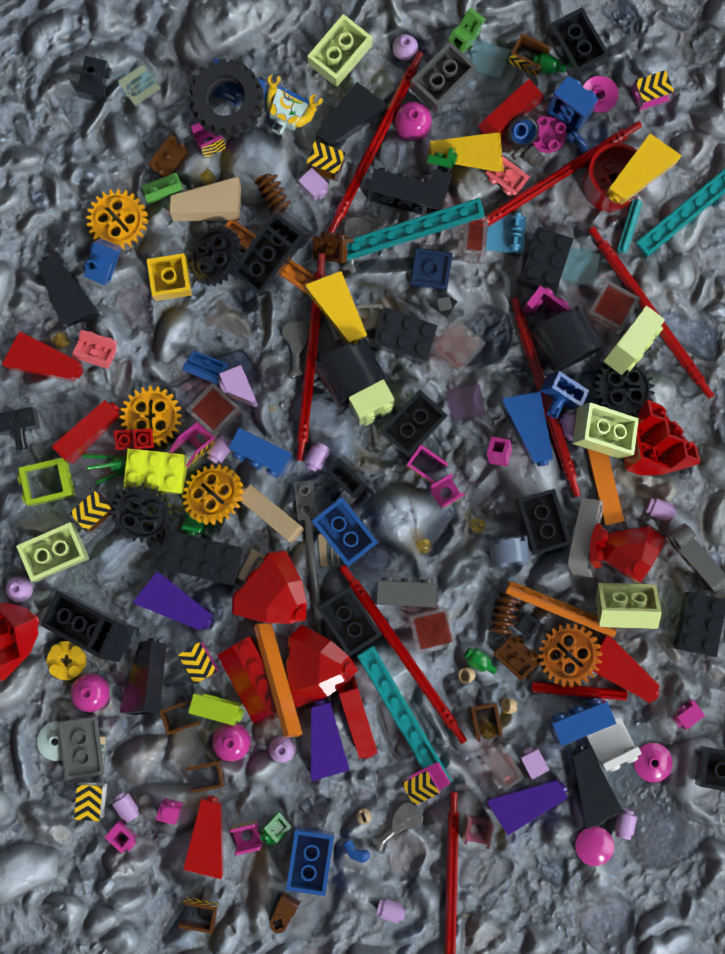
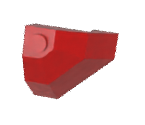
M646 400L636 417L639 418L634 455L624 458L626 471L638 475H664L701 463L698 448L693 441L689 442L682 433L684 431L675 420L672 422L667 417V410L662 405Z
M650 526L608 533L609 540L606 541L607 548L602 549L604 560H601V562L605 561L636 584L641 583L658 557L665 537Z
M285 550L267 553L258 569L255 568L246 578L247 582L240 590L237 589L232 595L231 613L264 623L291 624L306 620L307 600L303 583Z
M0 603V681L5 680L31 653L39 634L37 625L40 623L37 615L32 614L28 608L11 603Z
M299 625L288 637L290 650L289 658H287L286 673H288V684L296 708L329 696L347 684L358 671L350 657L336 644L304 625Z

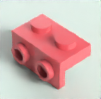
M502 155L504 171L487 170L485 174L488 175L487 179L495 185L499 183L503 186L502 191L509 196L512 194L518 195L531 176Z
M80 330L79 341L72 353V358L109 369L117 352V341L110 337L97 335L91 331Z

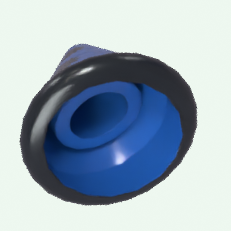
M526 115L516 117L508 126V138L516 146L525 147L531 145L539 134L536 120Z

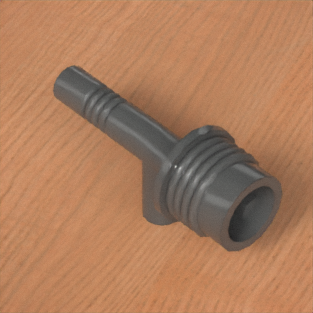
M506 129L503 132V135L509 140L507 132L508 129ZM516 146L518 149L511 154L513 160L525 154L523 161L535 169L545 160V157L537 150L536 146L531 148Z

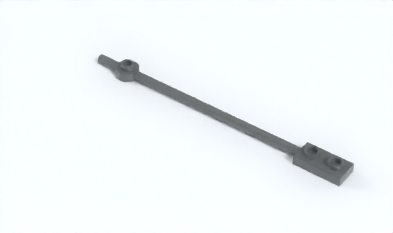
M313 480L294 482L298 521L304 520L315 630L316 633L324 636L322 615L316 607L320 604L311 520L317 517ZM330 695L325 697V699H330L331 701Z

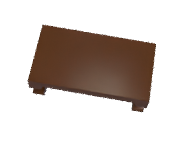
M170 134L148 162L149 168L161 178L169 176L187 154L188 150H186L182 142L180 144Z

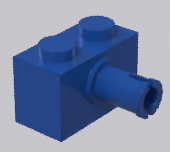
M103 239L93 242L89 249V253H91L89 260L84 264L83 270H85L83 277L102 285L110 283L122 247Z
M560 371L547 374L540 390L553 399L547 415L551 414L550 417L555 419L559 417L563 406L569 410L582 406L589 392L588 389Z

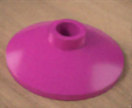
M595 76L587 80L583 85L586 90H591L596 95H601L602 99H598L593 112H607L617 103L619 96L618 88L611 79L604 76Z
M658 743L644 744L639 748L642 754L637 756L638 759L633 762L636 773L648 782L664 780L670 774L673 766L670 752ZM653 760H657L658 762L657 766L655 767L651 765V762Z

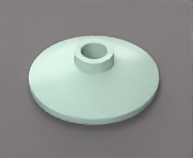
M58 721L46 724L40 730L37 737V746L40 753L45 758L53 761L62 760ZM53 738L58 739L57 745H53Z

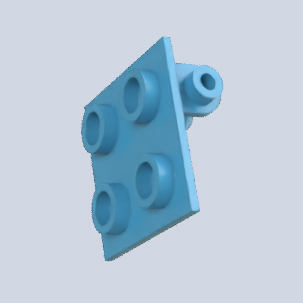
M514 213V216L506 215L487 228L486 251L523 254L526 217H522L521 213Z

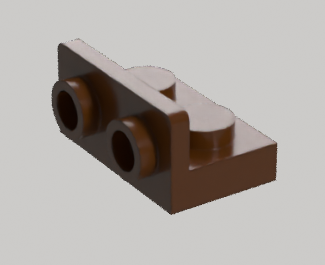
M321 232V235L313 236V259L318 260V254L323 253L326 254L325 261L346 263L347 243L354 242V238L347 237V234L342 233L335 234L334 236L332 232Z
M513 633L493 653L520 681L533 671L540 661L537 653L525 646L524 641Z

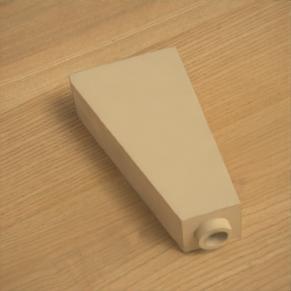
M235 177L171 195L170 203H167V212L171 215L173 221L240 220V179Z
M251 484L248 487L244 486L242 488L244 493L240 495L243 498L241 502L288 542L293 544L304 531L303 527Z

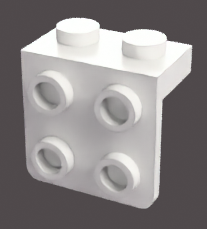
M615 718L617 724L587 736L602 769L605 771L614 772L621 768L620 764L626 761L628 764L638 759L637 756L642 754L639 747L634 745L621 718Z

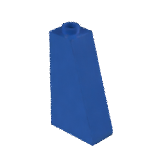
M536 392L502 398L501 405L532 465L537 464L538 467L549 465V462L553 460L541 393Z

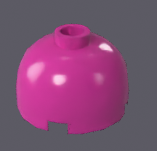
M408 102L397 111L395 127L403 139L408 141L423 139L430 132L432 116L425 105L418 102Z
M88 673L81 675L71 686V700L78 709L84 712L98 711L107 704L110 698L109 684L99 674Z
M226 723L219 726L212 738V748L215 754L228 762L238 761L243 758L251 746V736L248 730L238 723L234 726Z

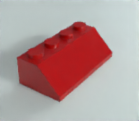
M251 636L217 654L253 723L277 711L262 655Z

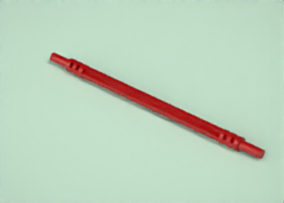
M417 51L411 65L407 67L367 150L334 212L335 216L327 232H332V235H334L341 219H344L410 87V80L418 72L417 68L424 56L420 51Z
M637 121L628 128L619 130L513 199L488 213L483 220L468 228L469 233L473 235L484 227L491 226L590 163L593 155L601 147L610 143H621L628 139L630 134L642 128L641 122Z
M595 226L590 228L588 231L599 245L598 249L640 308L643 310L648 306L660 315L608 241L602 238ZM664 321L661 325L663 330L659 333L695 385L698 384L709 400L715 395L704 381L705 377Z
M318 254L317 272L314 273V281L326 277V273H324L326 254ZM313 300L296 442H298L296 461H304L305 444L308 443L321 319V310Z
M513 298L510 301L516 316L514 319L537 391L541 393L544 413L565 478L569 481L573 497L576 498L581 496L576 481L575 468L559 419L550 417L551 414L547 415L553 400L540 391L546 378L526 316L522 313L518 298Z
M346 564L339 569L349 582V586L437 711L448 729L452 730L461 744L465 743L467 738L458 727L457 720H455L450 710L386 621L363 585H361L358 579H355Z
M450 792V811L447 815L444 954H456L459 836L458 792Z

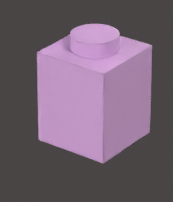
M313 168L298 180L299 186L314 201L318 198L322 199L328 192V183Z
M531 746L522 751V755L519 758L531 779L549 771L538 748L533 749Z

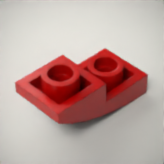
M152 428L114 430L116 450L154 448Z
M600 523L595 525L590 541V562L595 569L602 567L601 560H604L602 549L607 548L606 541L609 540L607 530L603 529Z

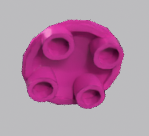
M539 117L536 121L539 127V134L532 145L536 146L537 150L543 153L556 152L566 142V125L555 117Z
M586 828L577 835L576 852L584 863L590 866H600L612 857L614 841L604 828Z

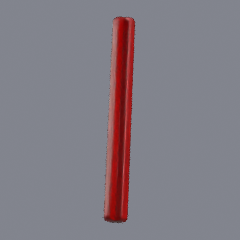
M532 682L531 691L534 693L626 701L628 697L626 690L575 685L573 687H570V685L563 687L562 684Z

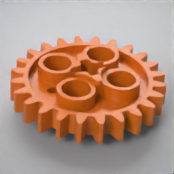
M567 623L566 629L559 625L558 632L553 628L552 636L546 634L548 641L542 640L545 647H539L543 654L538 655V657L544 660L539 664L542 667H546L543 673H549L548 678L550 680L555 677L554 683L556 684L561 681L563 687L567 685V682H569L570 687L574 686V682L581 686L582 679L588 683L587 676L589 675L594 678L595 676L592 671H599L595 666L596 663H602L601 660L597 659L598 656L602 655L601 652L597 651L601 645L594 644L598 639L596 637L590 638L593 633L591 631L585 633L586 628L584 626L579 630L577 624L574 625L573 629L569 623ZM570 637H573V644L571 646H566V640ZM560 643L566 650L572 653L583 664V667H580L569 658L557 644ZM588 650V656L585 659H580L581 651ZM560 652V658L554 661L552 658L553 654ZM571 664L575 665L574 672L568 674L566 671L567 667Z

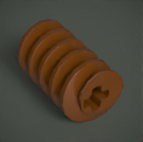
M268 173L258 177L255 180V184L258 185L257 188L261 192L262 198H265L264 202L268 205L267 208L269 211H272V214L275 210H286L291 201H284L288 195H281L285 189L278 188L281 185V181H274L278 178V175Z
M498 593L502 598H496L495 601L500 605L493 607L498 613L491 614L496 620L489 622L494 628H488L487 630L503 635L511 634L512 631L508 629V626H514V623L510 619L516 618L512 611H518L514 604H520L521 601L515 597Z

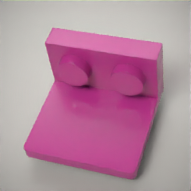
M540 286L522 312L527 316L531 312L535 314L541 304L557 315L564 311H569L571 308L567 301L555 297L552 290Z

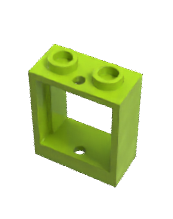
M63 458L18 468V482L23 487L21 497L23 503H26L27 506L32 507L75 496L69 464ZM58 465L63 492L32 499L27 472Z
M196 692L193 694L188 713L234 726L242 721L245 709H241L243 705L241 703Z

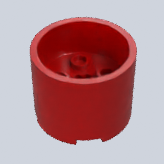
M610 143L601 147L593 155L583 175L582 187L588 202L595 208L606 212H614L628 206L636 197V195L621 205L611 201L606 194L613 184L610 182L611 178L615 181L637 150L634 147L625 143Z

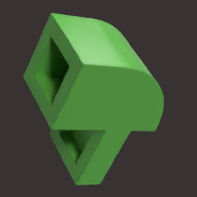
M470 8L467 10L461 24L452 31L447 43L450 41L457 49L464 53L478 37L486 18Z

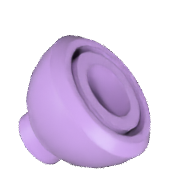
M400 35L393 43V53L400 60H411L418 51V43L411 35Z
M24 576L11 578L6 584V595L10 600L17 603L28 600L33 592L31 581Z
M282 735L275 737L270 742L269 754L274 761L286 763L294 757L296 746L291 738H284Z

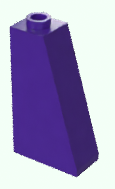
M158 571L133 601L138 606L198 630L207 629L213 622L211 619L213 614Z
M325 698L314 701V704H311L312 781L350 770L331 701Z
M551 779L491 796L485 800L509 836L567 799L568 797L565 793L568 790L562 781L558 783L556 779Z

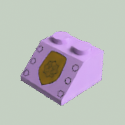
M241 365L220 373L221 379L218 382L224 394L228 393L230 398L250 406H258Z

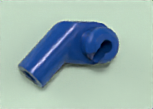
M572 130L566 134L567 142L572 143L574 141L581 154L590 150L585 140L577 131Z
M352 839L343 843L350 859L365 863L370 858V852L366 849L362 851L356 849Z

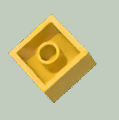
M185 253L147 259L151 292L155 301L193 295Z

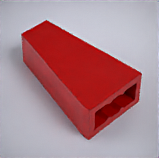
M528 79L478 125L481 129L479 134L500 133L501 136L508 129L513 119L526 115L545 99L542 92Z
M20 331L1 364L9 370L71 382L79 379L84 371V365L79 361Z
M104 400L51 447L64 460L74 464L120 418L121 415L118 413L120 409L112 401L108 403Z
M604 634L599 643L601 647L597 649V651L602 653L601 656L597 657L602 663H596L595 666L599 671L593 670L592 672L648 703L656 701L660 694L658 690L660 685L611 636Z
M354 676L347 684L339 688L338 692L359 759H367L373 757L378 751Z
M207 795V798L203 797L200 802L183 870L222 879L224 875L222 802L218 801V797Z

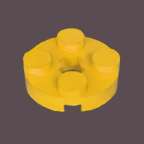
M63 641L54 645L47 656V666L50 674L60 680L76 678L85 670L87 665L85 651L69 641ZM65 655H69V659H72V663H68V666H65L62 662Z

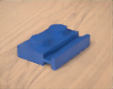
M193 350L186 363H184L182 370L218 385V380L221 379L220 373L227 371L228 364Z

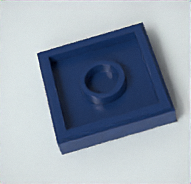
M415 248L410 286L447 291L453 253Z

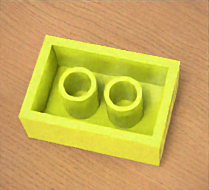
M128 449L123 487L129 485L132 488L134 482L140 487L141 482H144L145 487H148L151 483V489L153 490L158 486V492L165 491V493L184 495L183 488H185L188 457L184 454Z

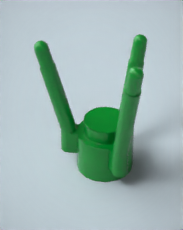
M121 454L82 455L83 458L113 459L110 460V463L86 467L87 470L111 467L112 471H116L97 480L96 484L124 475L126 456H121Z

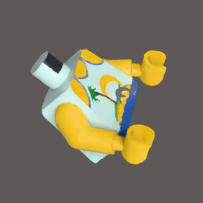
M273 74L268 77L270 86H268L266 104L270 119L275 122L272 131L282 135L285 127L294 131L297 127L300 128L309 123L317 110L316 106L321 105L323 99L320 98L316 103L314 101L316 94L311 95L308 100L280 85L277 88L276 85L280 83L281 77L278 76L277 82H273Z

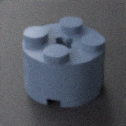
M522 535V539L521 537L517 538V536L495 538L496 542L492 539L489 540L491 563L495 564L497 568L509 566L508 563L514 562L516 565L528 564L527 560L530 559L527 535Z

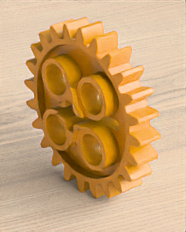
M111 189L109 190V195L102 192V199L96 196L98 202H91L94 208L87 209L91 215L86 216V219L91 221L86 225L88 228H92L89 233L90 235H95L93 239L95 241L99 239L106 240L121 246L123 250H125L126 244L132 247V241L139 243L137 237H144L141 230L147 231L143 224L148 223V220L144 218L148 216L147 212L143 211L145 206L144 204L139 205L141 203L140 198L135 199L134 193L128 196L127 190L121 194L120 189H117L116 194ZM116 204H122L121 209L114 210ZM107 207L114 213V215L118 219L121 220L123 225L129 229L128 232H126L121 227V225L113 219L112 215L106 211ZM102 216H108L106 222H100ZM129 217H134L135 221L133 223H126ZM114 230H121L118 236H112Z
M149 386L148 391L142 387L141 393L134 390L136 396L128 395L131 401L123 402L127 407L121 408V411L125 413V415L120 416V419L125 420L121 426L127 427V429H137L139 423L145 422L146 428H151V421L147 416L151 415L149 402L152 400V413L156 416L152 418L154 443H157L159 447H161V441L168 444L167 438L174 439L172 433H179L176 425H182L181 422L177 421L183 418L181 414H177L182 408L175 407L179 403L178 400L171 401L174 395L170 394L167 396L168 391L166 389L161 393L159 386H157L155 391H153L152 386ZM141 403H145V411L138 412V405ZM159 403H165V409L158 412L156 406ZM159 422H165L166 424L162 431H158L156 428Z
M211 464L209 470L204 466L203 472L197 470V476L191 475L192 482L186 481L189 488H183L187 494L182 495V498L185 500L183 505L186 507V512L193 519H196L198 523L203 522L205 525L209 521L215 525L216 520L222 523L223 517L229 519V513L235 514L234 507L240 508L237 501H243L240 495L244 493L241 489L243 484L233 470H230L227 466L223 468L220 464L216 468ZM202 485L207 486L215 495H217L222 501H224V504L218 502L211 494H209L202 487Z

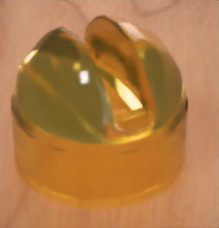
M206 169L200 174L199 180H203L202 184L207 186L213 184L216 181V177L211 170Z
M62 331L54 337L53 342L58 348H64L70 344L68 337Z
M475 518L471 521L470 529L472 532L479 534L485 530L486 524L481 518ZM475 521L483 527L481 530L474 524Z
M427 538L416 542V546L422 555L427 554L432 549L431 541Z
M487 722L481 727L480 734L484 735V739L489 740L497 736V730L492 723Z

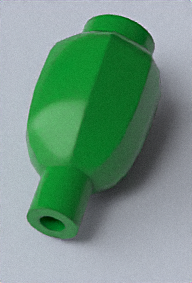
M543 53L538 56L534 55L533 62L541 65L540 73L550 75L555 74L557 71L565 73L566 66L559 64L558 59Z
M470 647L466 650L464 658H466L468 665L480 672L489 671L493 675L496 673L498 668L492 665L490 657L479 648L472 649Z

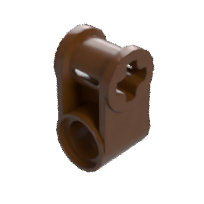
M283 892L269 923L270 929L274 933L279 934L286 930L301 901ZM279 918L282 919L283 925L276 927L275 921H278Z

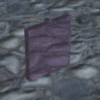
M480 384L447 390L448 407L451 408L453 421L486 415L483 402L485 398L482 397Z

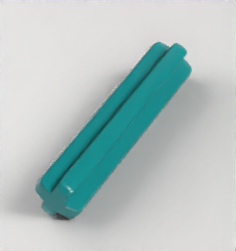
M633 199L617 247V251L626 254L628 252L643 204L641 200Z

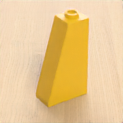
M500 133L430 141L428 146L429 155H434L435 152L446 154L445 158L448 157L449 149L455 148L456 153H458L456 165L496 172L504 171Z
M650 133L606 194L614 203L623 205L676 165L682 155Z
M342 271L305 285L307 294L346 344L352 343L357 345L358 340L364 339L367 336Z

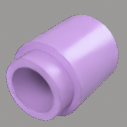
M573 411L563 414V418L560 419L564 435L568 438V441L573 440L577 414H574Z
M220 435L219 438L216 437L206 451L208 454L207 459L214 464H217V462L222 463L230 452L228 448L232 441L223 435Z
M316 442L315 445H312L304 460L307 464L305 467L314 472L321 470L329 456L328 452L330 449Z
M651 498L645 512L649 513V516L668 522L669 519H673L676 509H673L674 504L658 498Z
M122 792L113 798L115 801L112 803L120 818L125 820L126 823L140 814L138 812L139 808L129 793L124 794Z
M622 809L623 812L617 814L614 831H616L615 836L631 840V835H634L637 816L634 815L632 810Z
M380 899L376 910V915L380 916L381 919L398 924L399 920L403 921L406 910L403 909V904L388 899Z

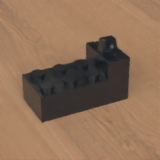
M439 165L437 170L433 169L430 183H427L422 178H409L404 173L394 174L385 168H374L368 188V201L422 216L442 210L452 176L449 173L450 168Z
M285 210L273 211L240 258L241 263L236 264L239 269H233L234 276L259 296L266 295L296 252L306 245L313 232Z
M58 590L40 624L43 628L94 656L115 662H120L126 648L131 643V637L136 629V626L122 619L115 618L69 593Z

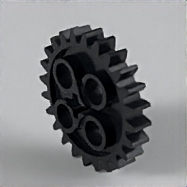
M214 225L213 228L208 227L207 232L202 230V236H196L198 241L192 242L194 248L189 249L192 255L187 257L191 260L188 266L192 267L189 272L193 274V278L207 286L212 285L216 287L217 283L222 285L223 280L228 281V275L234 276L233 269H239L236 263H241L238 256L243 255L239 251L243 246L239 244L241 239L237 237L238 234L223 225H220V227Z
M605 364L604 368L598 370L600 374L594 377L598 380L593 383V386L597 387L593 390V393L598 394L595 401H601L599 406H605L608 409L637 417V413L639 414L645 401H653L649 397L655 394L654 391L650 390L655 384L649 383L653 377L646 376L649 370L642 371L643 364L639 367L635 364L630 372L626 370L622 375L608 364ZM628 375L633 376L635 378V382H631L628 378ZM610 377H614L617 384H613L610 381ZM631 393L637 396L638 401H634L631 398ZM612 395H616L619 398V403L612 399Z
M135 482L132 488L126 485L125 490L120 489L119 495H115V501L111 504L113 508L110 513L114 514L111 521H117L114 527H121L119 533L126 532V538L130 537V535L133 536L134 542L137 538H140L141 543H143L144 538L148 542H151L152 537L158 540L159 534L164 536L165 532L170 528L169 524H172L173 521L171 517H173L174 512L170 511L173 504H167L170 497H163L165 491L158 493V486L154 490L151 489V483L148 487H145L144 482H141L140 487ZM131 499H136L139 503H133ZM150 505H155L158 509H153ZM127 516L133 517L134 520H129ZM145 522H151L153 526H148Z

